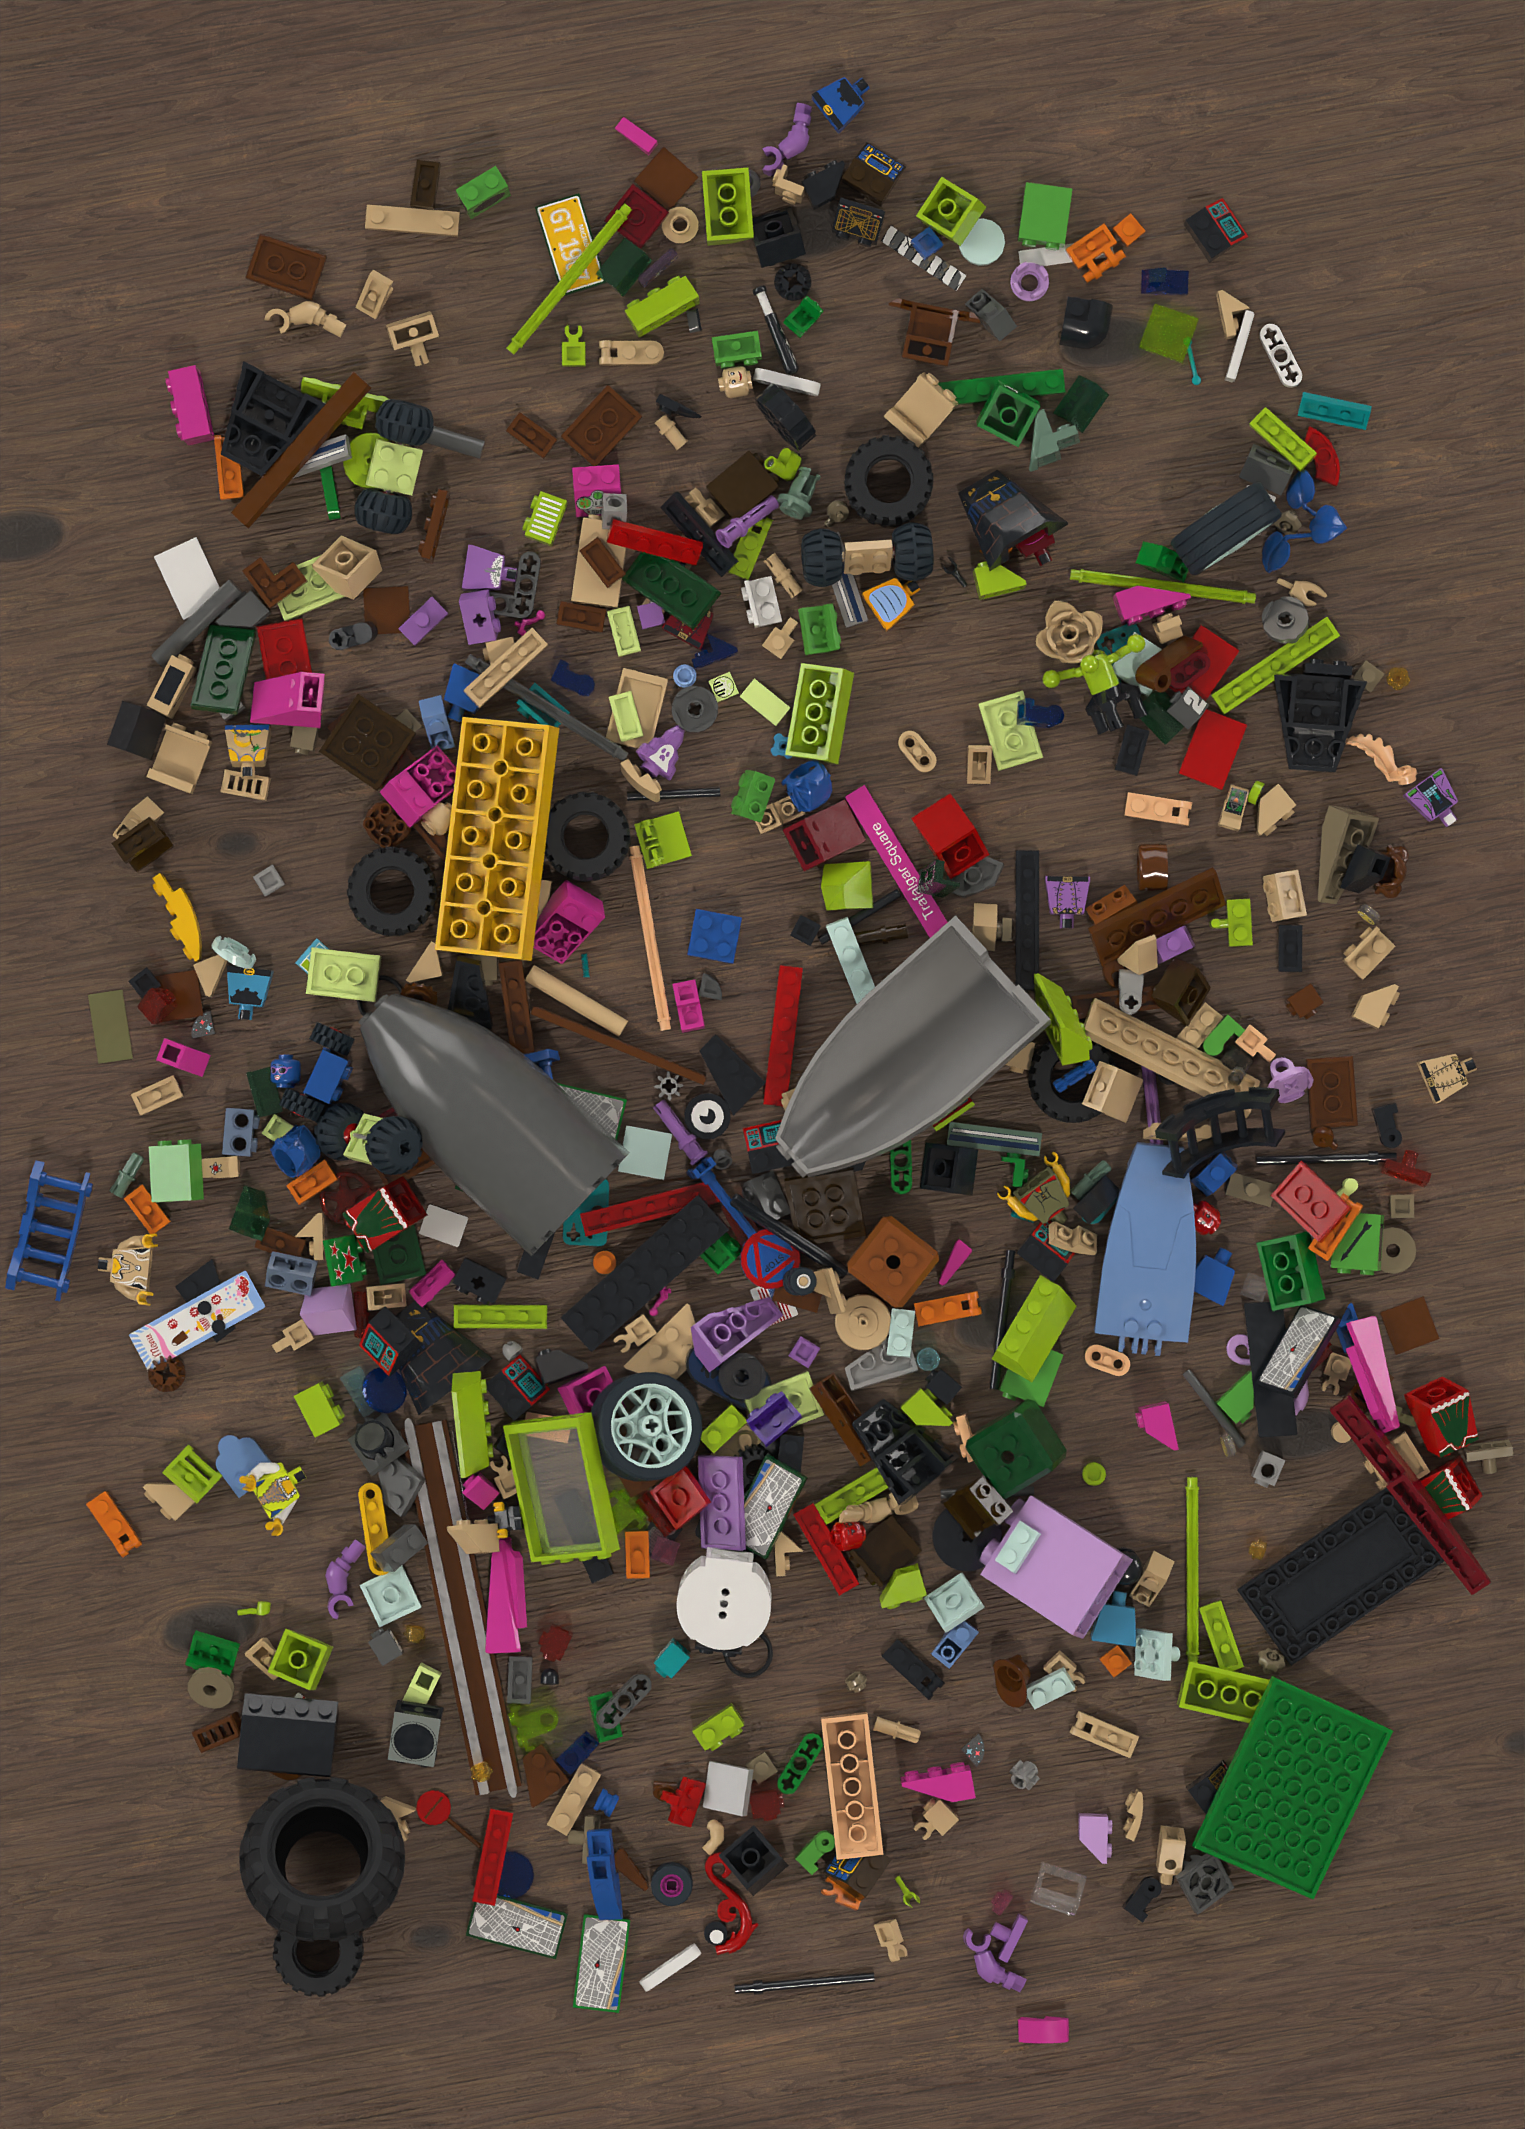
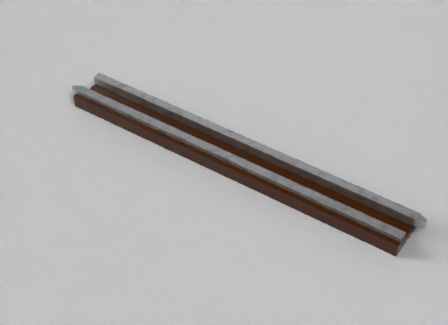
M407 1418L405 1420V1428L400 1430L403 1439L410 1448L405 1452L407 1463L426 1479L415 1499L421 1532L428 1542L424 1547L475 1795H484L492 1791L507 1789L510 1796L514 1798L517 1794V1787L522 1786L496 1655L495 1653L485 1652L488 1616L475 1554H466L447 1531L448 1526L457 1525L456 1521L467 1520L448 1421L445 1419L414 1426L412 1420Z

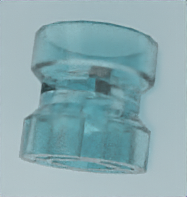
M924 1347L918 1351L916 1362L921 1369L932 1371L939 1365L940 1358L935 1349Z

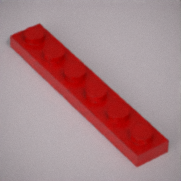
M782 965L779 968L763 1103L766 1105L783 1106L781 1099H783L782 1093L789 1091L803 968Z
M701 1182L580 1213L585 1236H590L676 1214L698 1194L708 1205L718 1203L720 1200L708 1185Z

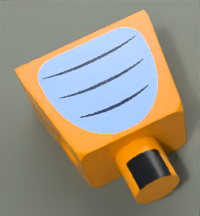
M893 578L863 592L862 597L887 632L914 607L915 604L910 597L921 589L916 581H908L901 585L897 578Z

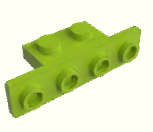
M303 377L301 393L321 398V402L326 404L341 385L322 382L316 378ZM367 393L341 424L363 429L368 411L377 413L380 406L388 398Z

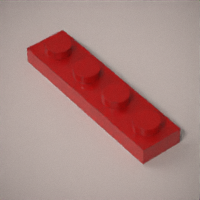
M615 519L612 521L606 542L695 566L703 548V542Z
M814 1503L795 1512L793 1515L839 1596L859 1585L844 1555L831 1543L830 1531Z
M490 1809L472 1902L492 1906L496 1904L514 1813Z

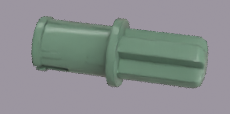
M132 1153L123 1170H119L120 1174L109 1190L111 1193L123 1198L131 1182L136 1180L134 1177L144 1162V1158L141 1155Z
M1102 1160L1088 1174L1084 1173V1177L1070 1189L1071 1193L1080 1201L1111 1171V1166Z

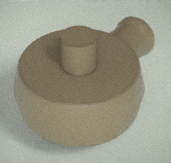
M843 501L832 502L827 508L829 518L824 524L827 527H831L834 522L844 521L849 515L848 506Z

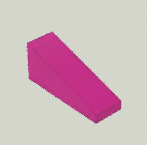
M625 117L615 127V130L648 156L658 145L657 140Z

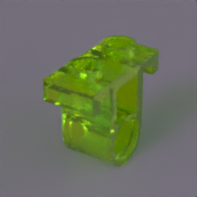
M614 1488L609 1493L610 1499L615 1497L618 1500L611 1507L617 1535L634 1519L639 1522L636 1526L639 1530L647 1523L644 1519L647 1515L638 1506L633 1508L628 1502L631 1498L622 1489L618 1491Z
M515 1704L511 1706V1712L508 1713L511 1725H516L519 1732L516 1735L520 1748L524 1747L526 1752L536 1748L535 1742L530 1744L528 1739L552 1731L559 1721V1713L551 1706H544L519 1715L518 1710H521V1704ZM550 1713L554 1718L553 1723L544 1724L541 1721V1715Z

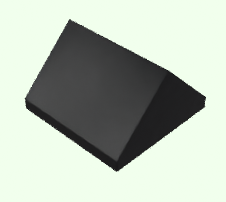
M122 701L107 745L152 760L167 716Z

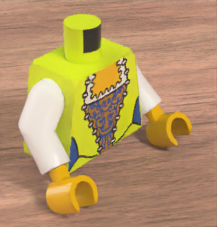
M259 1463L248 1475L239 1478L240 1483L246 1484L242 1490L254 1491L269 1518H273V1522H267L265 1525L266 1530L274 1528L271 1536L282 1534V1524L300 1496L295 1484L306 1479L300 1466L287 1472L282 1463Z

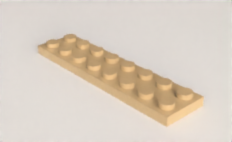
M1097 998L1091 1003L1084 1023L1086 1036H1090L1092 1041L1203 1097L1229 1089H1235V1092L1249 1091V1087H1259L1260 1080L1242 1072L1241 1076H1237L1235 1072L1238 1069ZM1244 1109L1245 1118L1249 1116L1252 1109Z

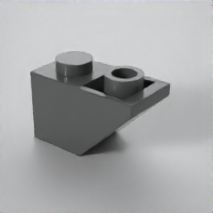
M983 289L965 303L966 307L979 318L980 323L999 342L1017 327L1007 310Z
M244 591L235 599L237 602L231 608L227 607L218 615L219 619L216 622L220 626L254 629L271 612L252 591L248 593Z

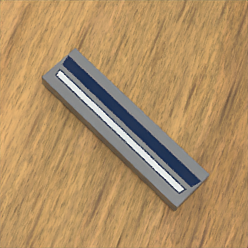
M342 435L325 441L293 478L351 459L349 437Z
M840 537L842 552H844V546ZM843 571L842 578L833 584L832 587L845 626L849 628L867 622L868 618L854 576L852 574H844Z

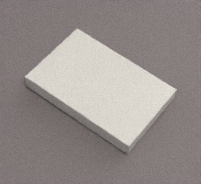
M197 537L154 556L183 620H187L220 588Z

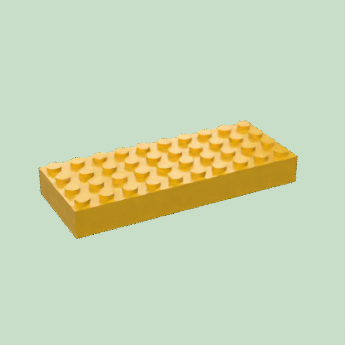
M462 717L435 950L532 961L559 728L542 724Z

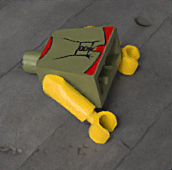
M1052 1152L1055 1157L1054 1162H1049L1046 1156H1044V1163L1048 1167L1014 1191V1197L1012 1196V1190L1007 1186H1004L1008 1190L1006 1197H1002L997 1192L998 1197L1002 1200H1007L1010 1208L1022 1218L1031 1221L1039 1219L1042 1223H1046L1051 1219L1060 1224L1067 1220L1062 1210L1069 1206L1067 1198L1070 1195V1179L1062 1165H1058V1155L1056 1152Z

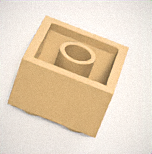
M340 536L312 564L313 569L336 593L353 600L382 571L376 550L344 536Z

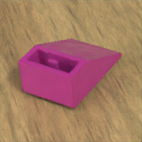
M1135 586L1115 593L1113 601L1121 624L1127 622L1128 626L1140 623L1144 616L1149 615L1150 619L1163 615L1165 609L1171 608L1172 611L1184 608L1191 595Z
M299 672L254 682L250 723L321 728L325 674Z
M437 745L391 779L380 793L410 828L421 820L423 815L436 804L443 802L454 792L456 767Z
M565 880L552 894L536 922L533 948L563 964L605 918L603 901Z
M964 1762L950 1764L951 1768L941 1769V1766L931 1767L927 1769L928 1772L920 1774L918 1770L904 1773V1777H900L902 1787L950 1802L976 1798L970 1766L964 1765Z

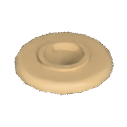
M686 207L670 209L668 211L670 214L662 223L664 235L675 243L690 241L698 231L699 222L696 215ZM676 219H684L687 222V228L683 231L675 230L673 223Z

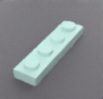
M845 917L827 924L826 928L855 1001L858 1004L875 988V984L849 919Z

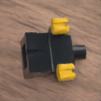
M495 1502L493 1504V1507L495 1506L494 1515L488 1516L487 1520L488 1524H498L497 1533L499 1535L497 1537L499 1539L507 1538L510 1535V1530L524 1529L520 1505L508 1507L505 1502Z

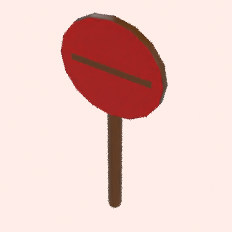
M431 1790L420 1796L416 1810L423 1822L428 1825H438L446 1820L477 1848L482 1847L478 1841L449 1818L451 1803L444 1793Z

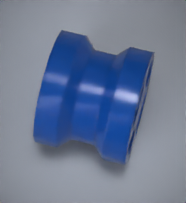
M603 1788L593 1809L596 1811L601 1810L606 1816L610 1817L620 1796L616 1794L611 1795Z

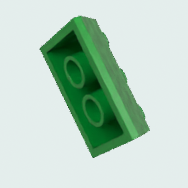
M1308 1231L1256 1243L1272 1311L1326 1299L1315 1253L1308 1249L1312 1242Z

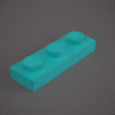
M1303 392L1297 416L1366 430L1372 406Z

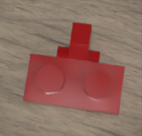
M683 1776L676 1793L663 1790L660 1799L671 1804L668 1821L691 1828L706 1783Z

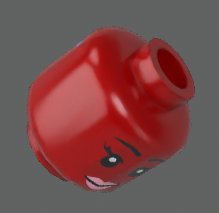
M1200 1201L1197 1204L1193 1203L1195 1231L1200 1235L1213 1234L1221 1224L1219 1210L1207 1201Z
M838 1521L833 1525L830 1532V1541L839 1551L858 1549L866 1539L865 1528L859 1522L839 1523Z

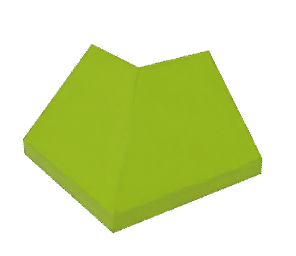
M871 861L824 864L821 889L827 911L873 908Z

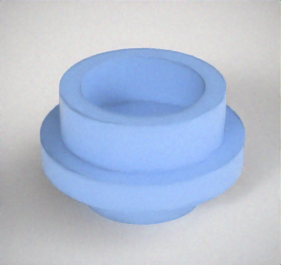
M680 665L673 673L674 682L679 687L686 688L692 686L696 681V671L690 665Z

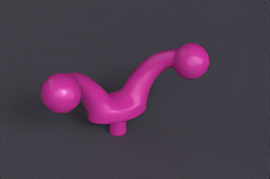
M540 610L534 618H523L520 623L515 621L514 625L518 627L517 633L523 636L526 633L524 630L525 626L544 619L545 613Z
M665 1286L660 1291L659 1298L653 1307L649 1309L651 1316L658 1314L657 1308L663 1301L668 1299V1293H671L670 1288L667 1289Z

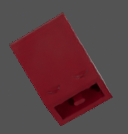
M846 800L783 829V833L803 872L866 841Z

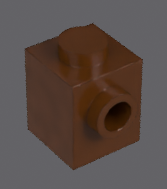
M1310 983L1286 999L1288 1004L1285 1006L1292 1017L1296 1015L1299 1019L1304 1016L1307 1020L1317 1013L1315 1008L1324 1002Z

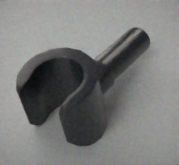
M948 557L951 561V566L946 568L941 563L942 569L947 574H952L963 588L966 587L968 584L957 571V564L951 557Z

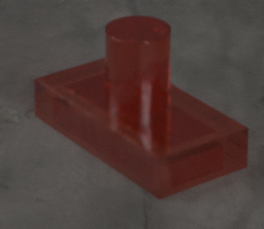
M1405 1150L1402 1163L1386 1159L1380 1171L1382 1174L1421 1187H1425L1429 1183L1432 1174L1415 1168L1419 1154L1411 1150Z

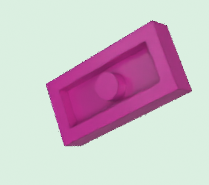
M441 1260L408 1292L423 1307L444 1286L448 1285L456 1274L446 1262Z

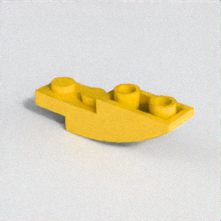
M159 873L152 878L155 882L152 886L159 897L163 895L168 903L165 906L172 916L175 914L177 916L176 919L170 922L172 925L170 931L177 941L182 940L185 945L183 951L187 958L199 962L202 960V941L199 923L193 906L183 888L173 891L164 875Z

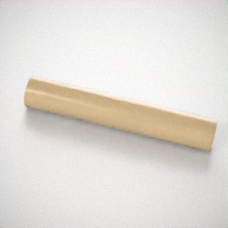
M535 965L525 979L529 984L618 1037L628 1023V1020Z

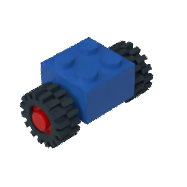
M319 1022L316 1023L309 1039L325 1047H323L324 1050H322L308 1083L302 1094L286 1088L279 1103L280 1106L315 1122H317L325 1105L310 1098V1095L328 1104L339 1101L344 1090L341 1088L343 1080H348L353 1071V1067L350 1066L352 1061L332 1053L330 1049L348 1056L355 1041L354 1038L343 1034V1032Z

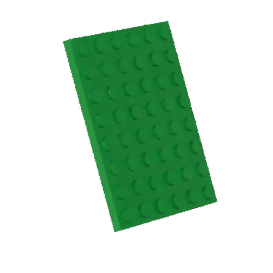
M1272 1676L1192 1846L1314 1900L1393 1730Z

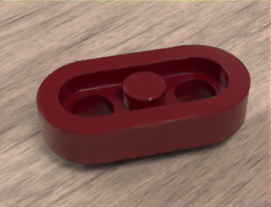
M1194 652L1170 670L1172 679L1170 686L1174 689H1184L1205 674L1210 667L1209 657L1203 652ZM1195 660H1200L1202 662L1201 668H1196L1193 663ZM1176 674H1181L1183 676L1182 682H1177L1175 680Z

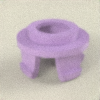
M1024 262L1012 273L1011 289L1021 300H1038L1048 289V273L1043 266ZM1030 274L1037 278L1038 286L1035 290L1026 291L1022 288L1021 280L1025 275Z

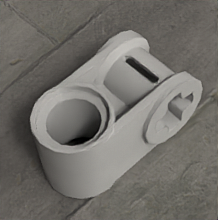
M1119 969V1006L1122 1012L1132 1015L1140 1009L1142 1004L1143 974L1138 975L1131 970ZM1129 998H1132V1001L1137 1004L1132 1009H1129V1006L1124 1004Z

